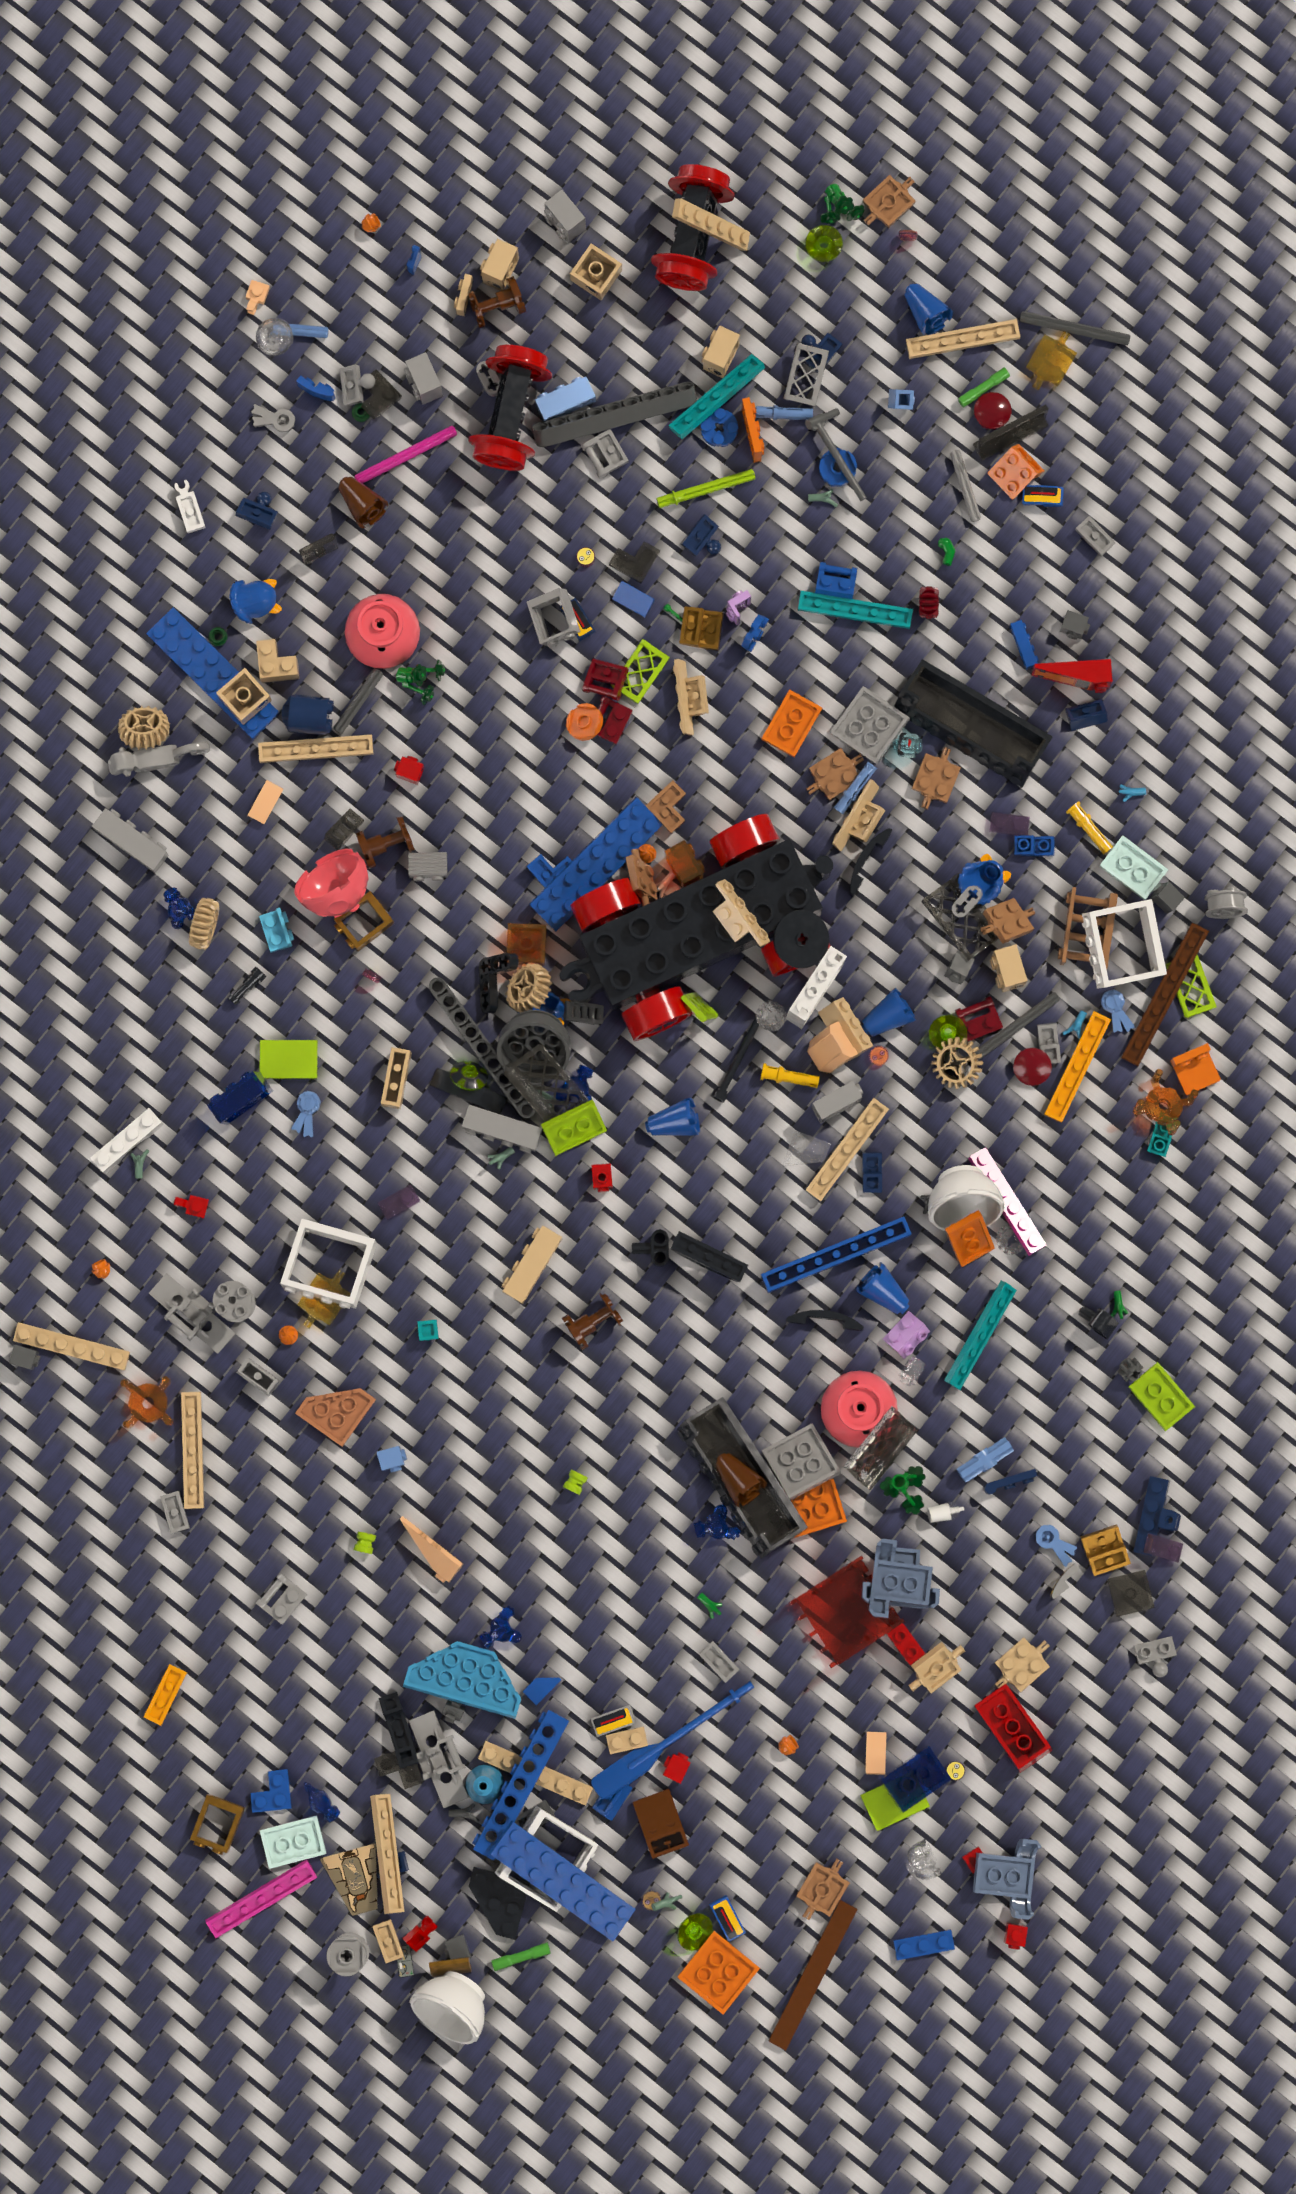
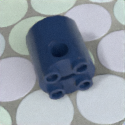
M291 694L283 705L282 721L288 732L327 735V733L332 731L333 720L329 719V714L333 712L334 701L330 700V698Z

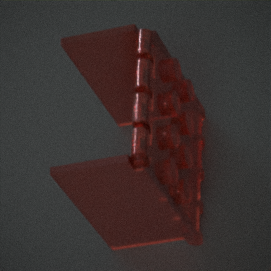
M862 1555L789 1602L790 1606L796 1602L804 1612L798 1619L802 1620L807 1617L815 1629L809 1633V1636L812 1637L817 1633L823 1641L825 1647L819 1650L821 1654L828 1650L835 1661L829 1664L830 1668L843 1663L905 1622L903 1618L899 1617L893 1607L889 1609L888 1619L873 1617L869 1612V1603H866L861 1597L862 1582H871L872 1584L873 1576L872 1574L866 1578L863 1576L869 1569L862 1559L864 1558Z

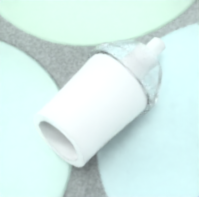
M950 1501L927 1508L930 1523L947 1520L953 1521L959 1516L960 1511H964V1507H959L956 1503Z

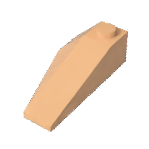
M402 1516L400 1518L401 1522L432 1569L437 1573L435 1577L443 1583L445 1581L450 1583L464 1564Z

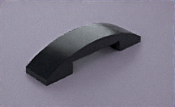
M888 828L874 837L860 854L851 877V897L854 898L864 880L858 874L874 847L877 846L883 849L892 833V829Z
M440 1068L436 1069L430 1086L466 1100L484 1110L501 1114L507 1101L506 1097L478 1084L476 1089L464 1088L465 1079L462 1078L456 1084L452 1080L450 1072Z
M827 1310L803 1311L786 1318V1323L805 1325L806 1317L843 1321V1329L863 1331L864 1328L863 1325L853 1318Z
M395 1692L378 1698L400 1770L419 1764L398 1693Z

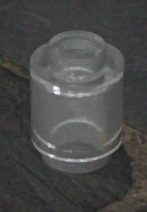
M912 1357L911 1360L906 1362L900 1372V1381L909 1387L911 1384L916 1385L925 1370L924 1366L926 1364L918 1358Z

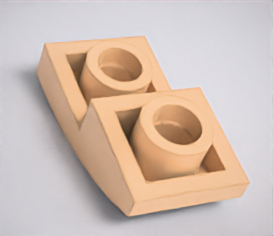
M266 780L248 816L265 824L283 788Z
M867 1732L866 1774L885 1775L886 1732Z

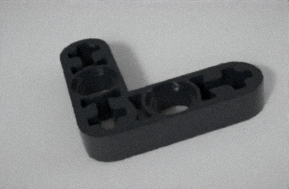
M502 953L481 959L479 963L480 1007L483 1013L494 1014L497 1011V974L513 971L518 967L519 959L516 953Z

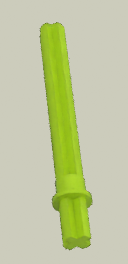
M753 469L677 492L673 490L670 494L656 498L658 507L678 505V503L755 480V473Z

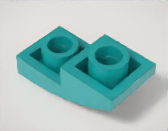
M1158 1114L1147 1149L1148 1152L1166 1157L1177 1120Z

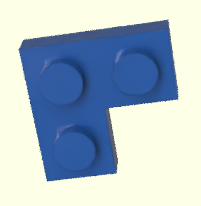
M540 854L526 867L545 888L572 860L567 856L553 868Z
M288 1769L268 1771L270 1791L250 1793L252 1813L292 1808Z

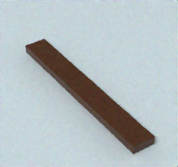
M1192 922L1166 971L1167 974L1164 975L1121 1057L1122 1059L1137 1067L1139 1066L1209 933L1208 930Z
M842 1900L839 1901L768 2042L785 2051L788 2048L858 1910L857 1908Z

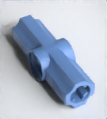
M1004 1437L991 1447H986L974 1455L971 1460L956 1470L966 1483L981 1472L984 1473L998 1464V1461L1014 1450L1009 1441Z

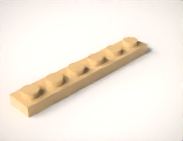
M681 198L675 199L673 218L741 251L747 250L750 236L749 231Z
M1017 319L909 338L906 339L909 359L1017 340L1020 339Z
M372 735L258 743L260 763L374 755Z
M873 1098L805 1191L821 1202L888 1112L889 1108Z
M19 1322L13 1338L14 1342L121 1370H126L130 1355L129 1351Z
M181 1392L184 1509L204 1508L201 1392Z
M485 1741L478 1758L509 1773L515 1763L519 1765L522 1760L518 1754L488 1741ZM526 1761L524 1769L527 1772H532L535 1769V1765L532 1761ZM546 1766L536 1782L541 1787L585 1806L593 1789L592 1786Z
M390 1794L372 1795L370 1798L384 1914L404 1912L391 1796Z

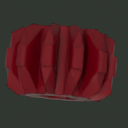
M932 586L922 587L919 594V615L921 618L926 619L937 618L939 614V590L937 587Z

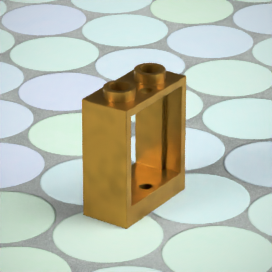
M371 891L366 893L358 904L362 906L368 901L383 923L357 942L342 922L353 912L348 911L340 917L334 918L336 930L340 934L344 933L347 936L345 940L351 949L356 948L357 951L361 950L394 924L392 918Z
M207 1794L190 1840L194 1841V1845L205 1848V1845L212 1847V1851L217 1854L223 1855V1852L228 1853L245 1807ZM209 1804L236 1814L225 1845L198 1836Z

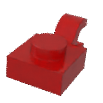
M190 1195L189 1200L175 1197L174 1205L187 1208L185 1214L205 1219L209 1199Z
M426 1916L422 1920L421 1927L416 1925L403 1940L417 1952L431 1939L428 1935L437 1928V1925L429 1916Z

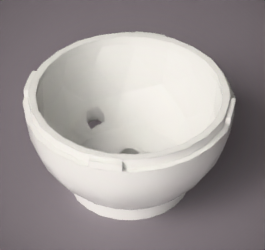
M971 1165L955 1166L947 1169L939 1176L938 1183L929 1197L928 1217L933 1225L945 1231V1228L979 1210L986 1227H988L1000 1218L1005 1209V1203L997 1185L984 1175L980 1168Z
M448 1971L441 1977L425 1982L410 1998L409 2003H411V2008L416 2016L431 2030L446 2039L461 2044H471L478 2040L482 2032L485 2015L483 2004L485 1994L475 1982L462 1974Z

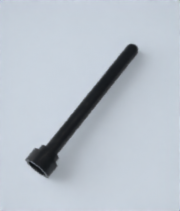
M755 1018L720 1087L713 1090L711 1097L722 1103L725 1102L728 1092L726 1090L761 1024L759 1018Z

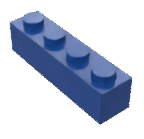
M1022 620L1011 623L1010 629L1025 669L1033 668L1034 664H1038L1039 660L1033 652L1035 651L1033 644H1030V635L1026 633V624Z

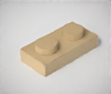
M465 274L464 280L460 279L458 290L461 291L460 296L456 297L454 302L457 315L465 316L469 300L468 293H470L473 283L472 275Z
M644 1726L606 1735L610 1754L648 1746Z
M389 1919L373 1925L372 1927L385 1963L404 1957L392 1920Z

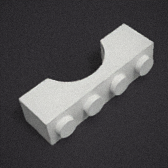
M148 1108L91 1157V1160L106 1175L120 1163L122 1158L132 1148L146 1138H149L164 1124Z

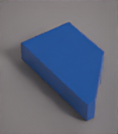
M413 245L411 257L407 262V270L411 274H415L422 258L420 247Z
M535 1678L523 1693L537 1705L562 1679Z

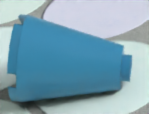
M479 1765L469 1772L465 1787L469 1797L475 1802L490 1804L503 1793L500 1790L504 1785V1779L497 1768L491 1765ZM480 1783H486L487 1788L482 1790L479 1786Z

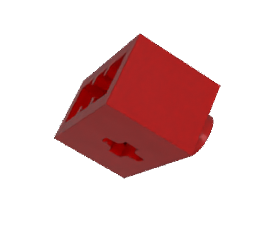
M903 1622L886 1633L908 1665H912L926 1654Z

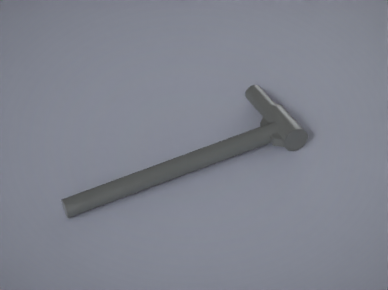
M835 408L824 414L821 413L805 421L806 427L809 430H817L860 502L867 498L824 429L827 420L840 415L839 409Z

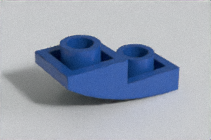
M300 376L296 380L299 388L314 397L327 401H334L336 399L333 393L334 389L327 383L324 385L319 382L314 387L315 383L308 377L305 379Z
M1015 836L1014 854L1020 856H1055V837Z

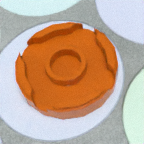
M589 703L579 704L577 708L569 712L566 719V728L569 734L580 741L594 738L600 732L603 725L601 711Z

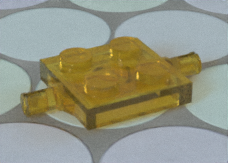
M1063 331L1059 340L1044 334L1029 360L1026 368L1037 376L1036 381L1032 385L1037 390L1040 389L1044 381L1059 386L1074 360L1077 352L1068 348L1065 344L1070 336L1069 333L1066 334Z
M338 1270L333 1279L326 1278L318 1272L310 1284L312 1287L347 1297L351 1295L350 1292L343 1289L339 1284L345 1275L340 1270ZM302 1297L297 1304L306 1310L309 1315L303 1324L309 1329L315 1319L323 1321L330 1326L342 1308L334 1302L332 1304L323 1303L320 1301V1298L316 1297L313 1299Z

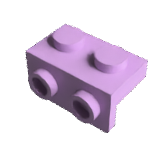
M742 590L738 591L727 603L726 615L730 622L734 621L736 625L740 624L739 611L751 604V595L748 590L744 592Z
M908 1311L883 1340L905 1359L913 1353L915 1347L921 1341L926 1339L930 1330Z

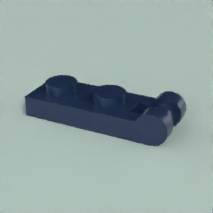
M1036 1469L987 1483L984 1486V1492L990 1495L995 1493L996 1489L1004 1487L1007 1490L1016 1487L1015 1483L1020 1481L1023 1484L1033 1482V1477L1038 1476Z

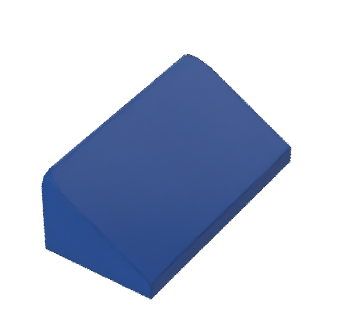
M624 581L620 582L612 600L644 618L654 603V598Z
M627 1785L608 1799L598 1797L592 1809L612 1821L631 1792L632 1787Z

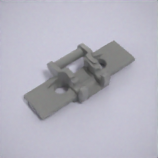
M166 1273L149 1292L153 1298L169 1311L164 1319L173 1323L187 1336L189 1341L197 1335L219 1354L236 1333L212 1313L215 1309L213 1303H209L203 1298L196 1288L190 1294ZM177 1295L182 1296V1303L179 1306H174L173 1298ZM178 1310L196 1324L193 1331L174 1315ZM204 1321L212 1323V1329L208 1332L203 1331L201 1328Z
M435 1711L409 1720L421 1752L417 1753V1757L423 1771V1780L432 1778L443 1808L468 1799L469 1796L459 1774V1770L466 1767L465 1764H462L453 1742L454 1736H444ZM430 1735L437 1738V1744L434 1747H430L426 1743V1738ZM441 1743H446L455 1768L449 1769L440 1747ZM443 1772L451 1774L452 1780L449 1783L441 1781L440 1777Z

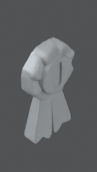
M254 404V409L251 411L252 414L261 416L252 417L254 427L273 425L279 432H288L295 425V416L287 409H279L273 413Z

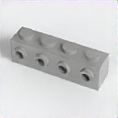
M105 808L92 825L93 829L156 873L169 856L166 852L167 848L160 842L156 844L150 840L152 837L146 832L142 831L140 833L135 830L136 825L129 820L126 822L121 820V815L115 810L111 809L109 811Z
M472 1105L468 1106L462 1128L465 1129L467 1134L476 1136V1133L484 1135L483 1139L494 1142V1139L502 1141V1145L511 1148L513 1145L519 1146V1150L526 1153L536 1152L542 1133V1128Z

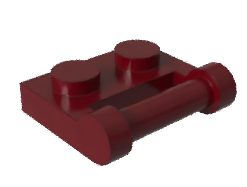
M592 659L582 691L609 696L613 700L619 701L629 669L624 666ZM593 680L615 685L614 689L592 685Z
M602 696L600 699L601 704L598 708L602 716L607 706L613 709L603 729L596 736L617 745L633 710L606 696Z
M991 996L977 1004L955 1010L960 1025L965 1024L967 1042L1003 1029ZM988 1007L990 1013L967 1022L965 1021L964 1016Z

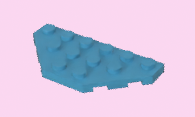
M458 1641L441 1651L439 1650L431 1654L426 1659L410 1665L403 1687L514 1719H516L521 1702L520 1695L516 1692L512 1681L501 1666L495 1652Z

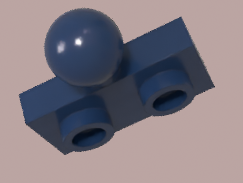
M829 333L824 336L819 344L816 343L815 337L810 334L805 335L801 340V343L804 345L828 350L829 354L826 365L843 345ZM816 354L812 357L819 366L822 355ZM811 358L804 361L811 369L816 368Z
M261 492L257 496V503L243 498L236 510L235 516L270 530L278 516V511L266 507L271 504L272 497L268 492Z
M703 514L681 545L694 556H697L705 545L710 554L716 555L721 551V543L710 538L719 526L707 515Z

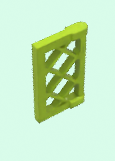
M642 639L624 665V667L629 669L633 661L637 660L639 671L628 672V686L623 687L621 693L639 704L670 657ZM643 647L649 650V655L638 657ZM658 656L662 660L654 668L652 657ZM650 658L652 668L641 670L639 660ZM653 671L648 681L643 683L642 672ZM639 673L641 684L630 685L628 675ZM642 686V690L637 696L632 693L631 688Z
M1198 954L1194 960L1197 972L1190 969L1188 971L1195 975L1191 984L1185 981L1182 982V984L1189 986L1186 995H1182L1180 988L1177 992L1185 1018L1217 1008ZM1170 962L1166 964L1167 969L1171 964ZM1197 976L1201 980L1203 990L1193 986ZM1191 988L1201 992L1197 1002L1187 998ZM1203 994L1206 995L1209 1002L1205 1006L1199 1003ZM1185 1000L1195 1004V1008L1188 1011Z
M697 992L684 994L681 997L701 1022L718 1018V1013Z

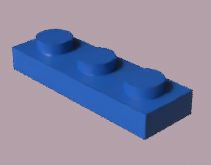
M951 1929L893 1940L897 1960L955 1949Z

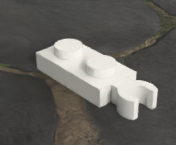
M184 480L185 488L180 489L178 484L175 483L176 491L181 494L176 497L186 531L187 533H192L206 527L194 491L188 493L190 486L188 481Z

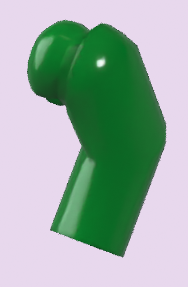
M941 538L938 541V546L943 548L945 552L942 564L951 566L956 550L949 538Z

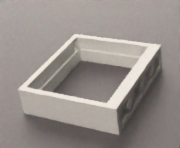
M1152 899L1082 913L1084 921L1082 926L1086 931L1085 942L1087 947H1089V961L1091 966H1093V980L1096 981L1097 989L1167 974ZM1139 908L1151 972L1108 980L1096 916Z
M830 946L789 1009L786 1017L788 1021L801 1029L804 1027L843 967L847 958L846 955Z
M301 1219L280 1284L285 1288V1291L291 1294L299 1292L302 1293L303 1297L309 1299L316 1297L326 1304L334 1302L344 1309H350V1307L356 1309L377 1243L373 1238ZM305 1232L365 1248L350 1297L290 1280Z
M536 1806L523 1829L534 1835L545 1818L583 1841L585 1845L573 1865L585 1872L586 1864L590 1858L595 1856L594 1852L598 1844ZM502 1862L495 1871L498 1877L556 1912L561 1908L562 1905L554 1899L546 1898L510 1876L509 1874L512 1870Z

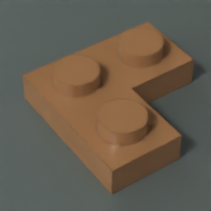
M671 781L645 805L670 834L685 822V819L673 807L686 796V793L674 781Z

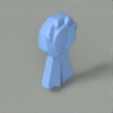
M1115 989L1104 992L1101 1004L1105 1011L1111 1013L1112 1031L1122 1032L1121 1022L1127 1032L1131 1028L1134 1029V1024L1122 1010L1125 1004L1123 994Z
M305 1091L299 1095L297 1100V1106L301 1113L293 1124L292 1130L300 1133L304 1125V1137L308 1135L313 1137L312 1114L319 1110L321 1104L317 1093Z
M1041 1526L1035 1534L1037 1544L1044 1549L1052 1548L1066 1567L1068 1563L1072 1562V1559L1065 1551L1074 1555L1077 1547L1060 1540L1059 1532L1054 1526Z

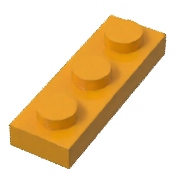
M169 1664L144 1718L162 1726L188 1672Z

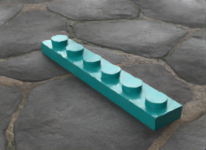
M753 354L748 356L669 424L670 430L681 439H684L765 369L764 363Z
M801 591L798 611L910 629L913 609L807 591Z
M1000 1281L944 1379L945 1382L958 1390H961L1017 1291L1008 1283Z

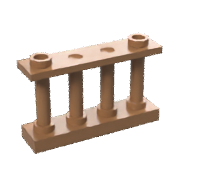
M1072 887L1071 892H1067L1066 903H1069L1063 948H1059L1058 959L1061 960L1060 965H1064L1066 959L1090 962V954L1067 951L1069 940L1085 942L1086 938L1085 934L1070 932L1072 921L1084 923L1082 915L1073 914L1074 902L1101 906L1103 909L1117 905L1118 894L1110 893L1108 898L1099 899L1075 895V887ZM1115 913L1106 914V917L1102 916V918L1096 917L1097 925H1101V928H1104L1103 935H1100L1106 970L1108 968Z

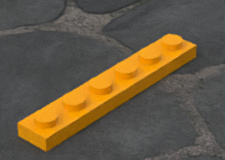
M1093 1011L1044 1115L1062 1123L1111 1019Z

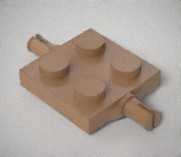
M890 175L885 178L863 199V203L871 212L864 219V222L869 226L877 218L888 228L892 226L916 202L907 190L915 183L914 180L908 177L901 184Z
M944 747L940 757H934L925 753L911 788L924 796L921 808L928 810L931 800L948 802L961 767L951 764L947 760L951 749L947 750Z
M840 748L810 767L809 770L814 777L815 783L806 788L809 791L808 794L811 795L819 789L830 801L844 790H847L858 776L855 766L864 761L862 755L859 754L850 759Z
M632 849V855L626 857L633 891L640 897L642 906H645L657 900V887L653 880L654 871L650 865L640 859L639 849Z
M1015 898L983 911L988 925L981 927V933L986 935L993 932L998 936L1002 944L1029 934L1034 930L1028 917L1034 916L1035 910L1030 908L1023 911Z
M836 1858L831 1868L824 1867L817 1862L814 1864L796 1895L808 1905V1908L802 1915L804 1918L810 1920L815 1910L821 1911L829 1917L831 1916L850 1884L838 1873L844 1862Z

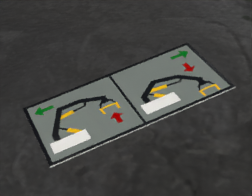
M403 1945L401 1948L404 1957L397 1959L399 1978L414 1976L410 1946Z

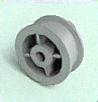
M1227 887L1221 891H1207V895L1204 896L1205 901L1208 902V910L1205 912L1206 916L1215 919H1228L1247 914L1248 909L1244 904V899L1247 897L1246 892L1237 890V887Z

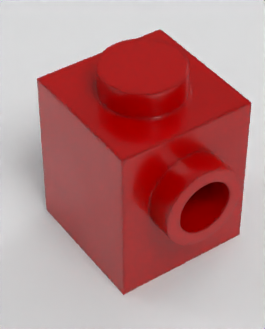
M402 756L401 761L397 760L394 767L396 777L416 785L419 784L424 764L419 763L415 757L407 756L405 758Z
M611 1163L592 1165L593 1189H597L599 1193L609 1192V1188H613Z
M680 1752L677 1755L673 1753L672 1757L667 1756L663 1765L666 1767L663 1775L681 1784L691 1763L688 1761L689 1757Z
M1006 1923L1004 1943L1009 1944L1008 1948L1020 1950V1946L1025 1947L1028 1927Z

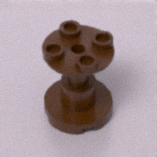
M514 276L506 279L507 289L496 292V297L478 303L473 291L468 293L470 305L476 314L479 328L486 327L482 314L497 308L505 310L515 306L518 314L526 312L525 304L522 302V295Z
M402 816L396 817L401 830L381 837L379 834L366 839L363 831L355 833L369 869L376 867L373 857L387 852L386 848L405 841L410 853L415 850Z
M599 1294L606 1306L588 1317L585 1314L574 1322L569 1314L562 1317V1320L566 1322L565 1325L575 1341L580 1345L579 1347L582 1351L589 1347L584 1338L596 1331V1325L610 1316H613L619 1326L623 1322L619 1313L616 1310L612 1311L611 1306L613 1304L606 1294Z

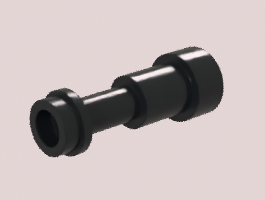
M256 966L243 981L244 984L234 994L230 993L228 998L235 1005L240 1003L239 999L249 989L252 990L259 981L262 982L267 977Z

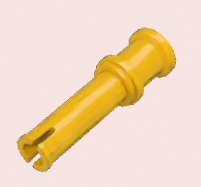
M1078 801L1066 813L1073 817L1077 822V826L1083 828L1104 855L1113 846L1091 821V815L1083 810L1080 806L1081 803Z
M763 1063L760 1080L769 1079L776 1081V1083L783 1081L818 1088L820 1076L784 1070L782 1066L777 1068Z

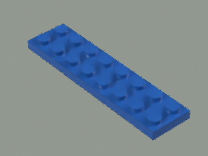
M174 607L146 633L252 740L280 714L271 703H268L244 725L219 699L216 692L239 672Z
M635 797L529 903V906L556 932L574 914L570 905L583 895L601 887L626 862V857L632 855L631 850L639 849L662 826V823Z
M513 1821L510 1822L489 1852L494 1858L611 1941L615 1940L636 1910Z

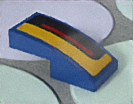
M1027 485L1023 490L1022 504L1024 506L1043 505L1044 507L1063 506L1064 488L1046 485Z
M727 1895L709 1904L728 1942L746 1933Z

